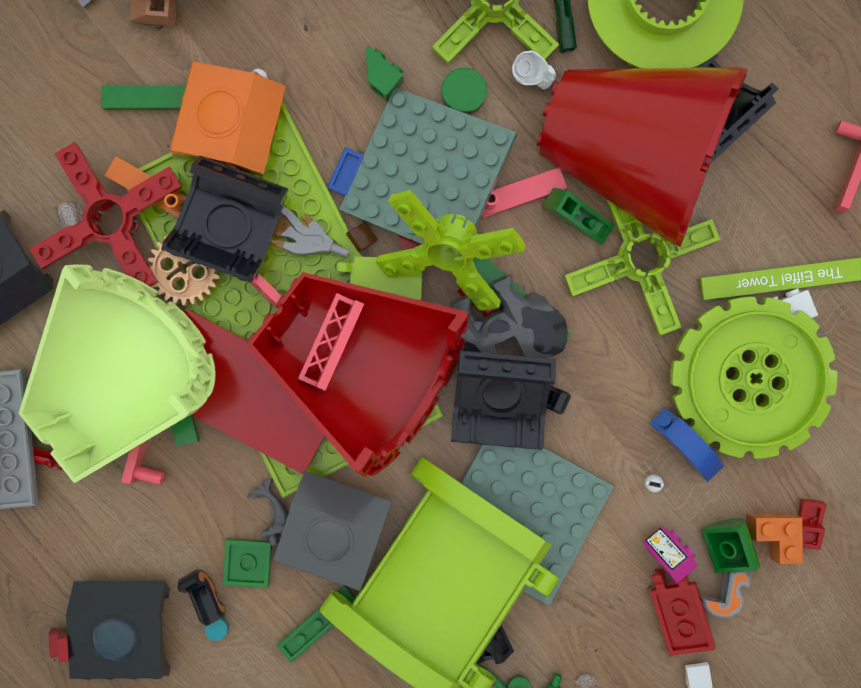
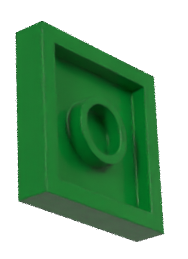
M227 538L225 542L223 585L268 588L272 552L270 541Z

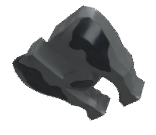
M510 274L490 283L503 306L492 311L483 321L479 319L474 320L473 316L470 315L472 300L467 295L449 303L451 308L462 310L469 314L468 330L461 336L465 339L462 351L498 354L494 345L515 336L525 357L550 358L558 355L565 349L568 334L565 318L548 303L545 297L534 292L524 297L512 287L513 279Z

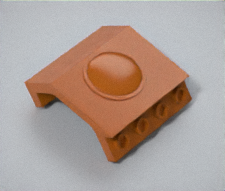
M193 61L182 98L180 113L176 121L174 136L171 141V155L177 157H198L201 155L217 162L240 167L247 170L246 173L252 175L264 174L286 86L256 73Z

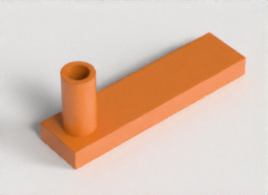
M115 156L104 175L128 190L151 177ZM177 191L166 195L162 201L155 205L178 218L186 196Z

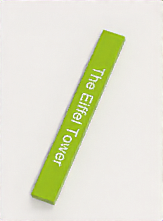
M861 258L699 278L701 298L704 301L860 281Z

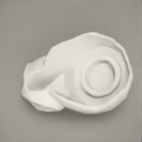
M533 50L524 51L517 55L512 66V73L518 83L526 86L537 85L544 90L556 82L555 70L551 65L547 64L541 55Z

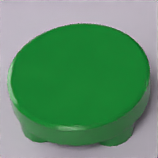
M471 68L453 70L446 76L442 85V97L445 106L466 114L477 112L483 105L487 94L484 78L479 72Z

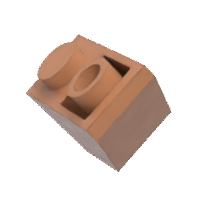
M175 0L131 1L130 22L165 26L176 25L177 3Z

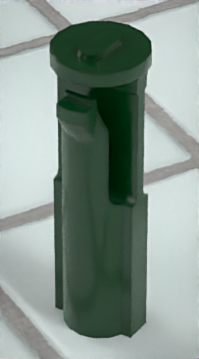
M554 0L560 53L574 51L577 48L571 2L570 0Z

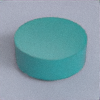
M225 618L205 626L206 636L213 641L223 639L229 630V624Z

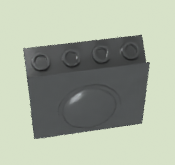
M305 471L292 501L273 561L360 591L392 501Z

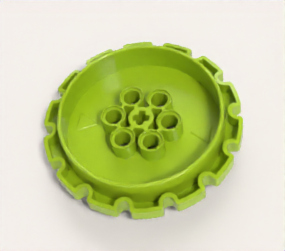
M740 297L728 300L725 310L721 306H713L697 317L698 328L696 330L687 328L676 346V350L681 353V358L679 360H672L670 370V384L679 388V391L672 396L675 407L681 418H691L689 426L708 445L716 441V449L724 454L743 458L745 453L749 451L751 457L762 459L778 456L781 446L793 450L810 438L809 428L811 426L819 428L831 410V405L827 404L826 399L828 396L836 394L838 377L837 371L829 368L830 362L835 360L832 346L826 336L817 337L816 332L819 329V325L802 310H796L793 314L791 313L790 303L769 297H764L760 304L757 303L755 297ZM748 350L750 352V358L748 361L744 362L742 359V354L744 351ZM768 355H771L773 358L770 366L765 364V359ZM733 367L735 374L732 378L728 379L726 371ZM752 373H753V374H756V375L754 376V377L756 378V380H755L754 382L751 381L752 378H750V375H751ZM778 377L779 385L773 388L772 380ZM740 389L741 397L738 400H734V391ZM759 394H763V402L757 405L756 397Z

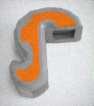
M725 572L720 599L700 594L704 609L718 618H732L739 614L744 607V596L741 587L746 589L750 587L751 578L747 572Z

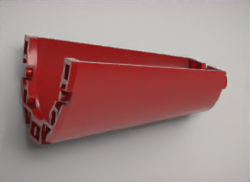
M747 68L569 69L564 72L559 83H554L551 92L553 96L551 103L545 105L543 116L546 118L543 130L537 139V146H540V155L672 244L681 247L733 103L736 98L738 99L746 78Z
M302 272L298 278L293 280L288 292L278 300V310L274 314H268L257 332L250 336L247 346L353 470L363 477H367L368 474L374 476L389 466L401 454L398 450L401 446H404V441L410 444L438 403L439 398L436 395L439 390H442L443 385L447 386L458 363L460 351L463 349L465 339L461 336L468 330L469 314L462 310ZM336 293L353 301L357 300L363 303L364 306L326 390H322L298 379L333 299ZM339 300L335 307L338 317L347 315L351 305ZM334 313L332 314L330 321L336 319ZM345 318L340 320L341 325H343ZM337 321L328 324L326 327L328 338L338 336L340 329ZM323 334V336H322L320 342L326 340L324 334ZM335 340L330 341L332 347L335 343ZM327 343L317 347L316 353L319 360L328 357L330 354ZM313 356L311 363L316 361L315 356ZM326 361L321 362L322 368L324 367ZM318 364L308 367L305 377L317 382L321 374Z

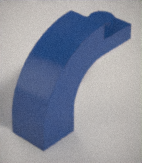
M667 408L663 409L650 422V425L668 440L688 461L691 468L707 482L724 467L721 460L708 444L680 417L677 418Z

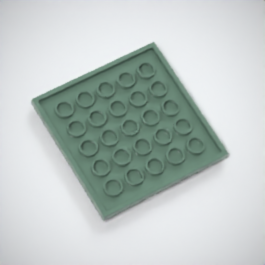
M395 88L390 95L363 155L364 158L339 210L406 239L423 244L424 239L415 235L388 202L391 194L412 190L435 220L445 214H454L451 223H454L456 215L459 214L466 217L463 228H465L468 219L477 227L518 135L512 130Z
M481 445L461 484L552 544L540 565L559 577V582L548 599L528 585L523 590L548 605L553 601L614 487L612 484L545 448L543 450L491 445Z

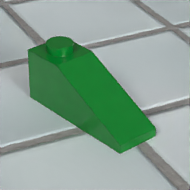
M553 188L542 206L559 220L600 244L605 242L614 226L568 190Z

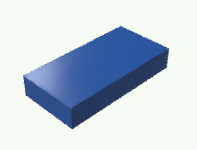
M345 147L327 189L345 197L364 156Z

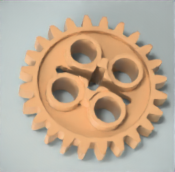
M157 242L160 249L158 251L151 250L155 258L147 259L153 263V266H150L159 281L151 286L155 289L160 288L157 295L162 296L166 294L164 300L169 302L173 298V303L176 305L181 300L184 306H188L189 300L192 304L196 305L197 298L205 301V293L213 295L210 288L219 287L214 282L215 279H222V277L216 275L217 271L202 264H194L191 260L161 250L162 243ZM172 259L174 266L171 270L167 271L165 263ZM184 264L189 266L186 268L187 273L180 272L184 269ZM203 267L205 275L198 279L196 271L198 268ZM171 274H176L170 280L167 279ZM183 278L185 287L182 290H178L176 286L177 281Z

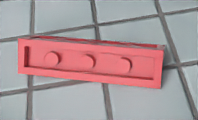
M336 293L298 379L326 390L364 306L363 303L357 300L353 301ZM339 300L351 305L348 314L338 317L335 309ZM334 313L336 319L330 321V318ZM345 318L343 325H341L340 320ZM337 321L340 329L339 334L329 339L326 327L328 324ZM323 334H324L326 340L320 342V341H321V338H322V336H323ZM335 340V343L332 347L330 341ZM327 343L330 354L328 357L319 360L316 353L317 347ZM313 356H315L316 361L311 363ZM326 361L324 367L322 368L321 362ZM318 364L321 372L317 382L305 377L308 367Z

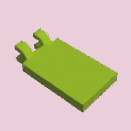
M354 257V263L337 262L338 273H350V284L417 300L422 298V271L388 277L376 264L378 257Z

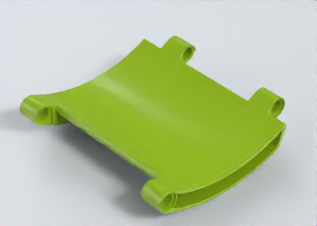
M421 456L409 476L422 483L427 488V491L354 601L351 603L342 594L332 590L319 611L355 644L415 688H460L461 686L464 688H490L496 678L490 672L477 665L476 662L526 585L537 590L547 599L560 578L541 566L540 563L552 544Z

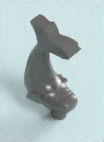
M273 479L262 482L260 489L253 490L247 496L248 498L266 497L270 500L273 515L269 527L263 530L260 535L263 539L269 538L271 546L279 544L277 534L283 532L289 514L283 502L271 491Z

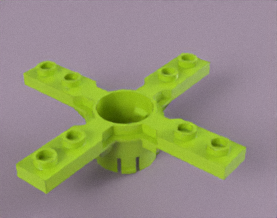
M470 0L471 7L432 46V50L449 65L479 34V31L487 22H503L529 51H535L545 60L558 48L559 43L518 5L519 0L508 1L504 4L503 9L502 5H492V9H490V4L486 0Z
M412 190L391 194L388 201L389 204L415 235L424 239V242L412 249L379 255L376 264L388 277L424 271L425 267L434 265L442 270L453 273L457 278L456 283L472 300L479 311L499 308L501 300L477 272L473 260L474 257L483 260L524 252L526 244L514 227L478 234L475 225L469 219L465 228H463L466 217L459 214L456 215L454 223H451L454 214H445L435 220Z
M606 199L617 230L621 233L624 242L619 248L618 255L564 275L571 297L626 276L632 281L640 282L643 290L642 295L658 336L681 328L661 273L665 268H668L672 258L720 240L713 220L710 219L689 227L682 245L679 247L665 238H661L662 236L658 233L646 234L640 221ZM634 242H648L657 251V266L654 270L648 271L647 274L646 272H641L640 268L635 270L636 267L631 261L629 252H631Z

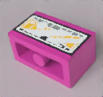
M661 526L642 543L671 578L678 583L698 567L693 559L696 554L687 544L683 547L679 543L682 540L674 530L669 532L664 526Z

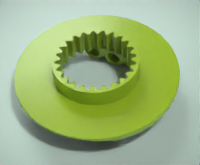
M587 0L591 21L600 39L614 55L634 68H696L713 58L730 40L740 21L744 0H698L697 8L691 16H687L684 21L680 19L676 25L673 21H670L668 26L665 25L664 20L657 24L655 17L648 19L647 12H640L642 6L636 5L637 0Z

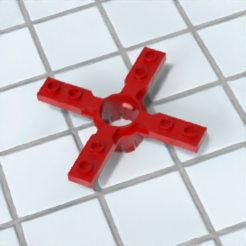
M73 142L56 152V158L76 192L81 195L86 207L83 211V220L73 226L68 225L29 248L40 268L46 269L96 240L100 243H109L113 250V255L126 275L150 287L159 282L134 241L131 231L137 232L139 228V223L134 222V220L137 221L136 215L162 201L166 195L173 194L183 188L172 168H165L131 188L124 196L119 197L115 194L106 193L77 143ZM115 204L119 205L123 212V223L114 234L106 236L102 232L100 225L96 224V222L100 223L102 215L98 212H105Z

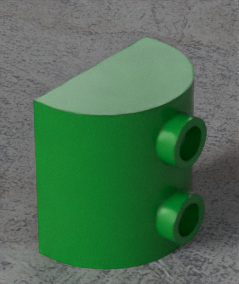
M745 519L723 520L701 529L716 573L753 572L760 568V562Z

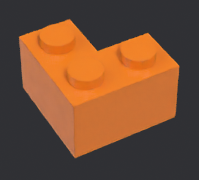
M792 513L747 514V526L751 538L755 541H770V559L779 564H803L802 517Z

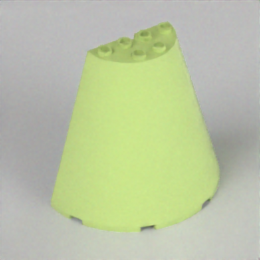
M77 264L65 265L62 269L18 413L42 443L52 446L53 451L50 454L73 483L80 481L195 413L211 395L215 384V365L212 354L207 355L203 347L206 343L204 337L188 316L172 301L166 304L157 297L159 293L157 290L121 272L104 268L100 272L93 270L90 265Z

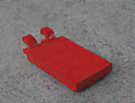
M664 569L654 570L655 574L652 575L655 588H651L650 593L669 655L715 650L716 645L696 581L689 582L687 575L678 583L675 581L666 582Z

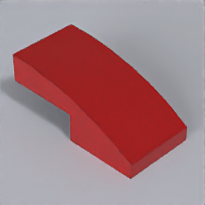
M802 498L800 500L798 516L802 517L803 548L821 550L825 528L822 526L826 509L824 501Z
M50 629V658L58 657L59 663L69 662L67 635L61 630Z

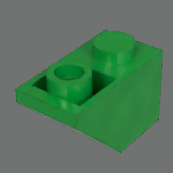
M368 46L365 50L369 86L385 101H388L395 88H399L404 82L403 71L397 64L387 62L385 55L377 48L373 50Z

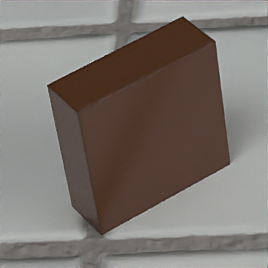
M366 221L346 233L358 252L371 246L378 240Z

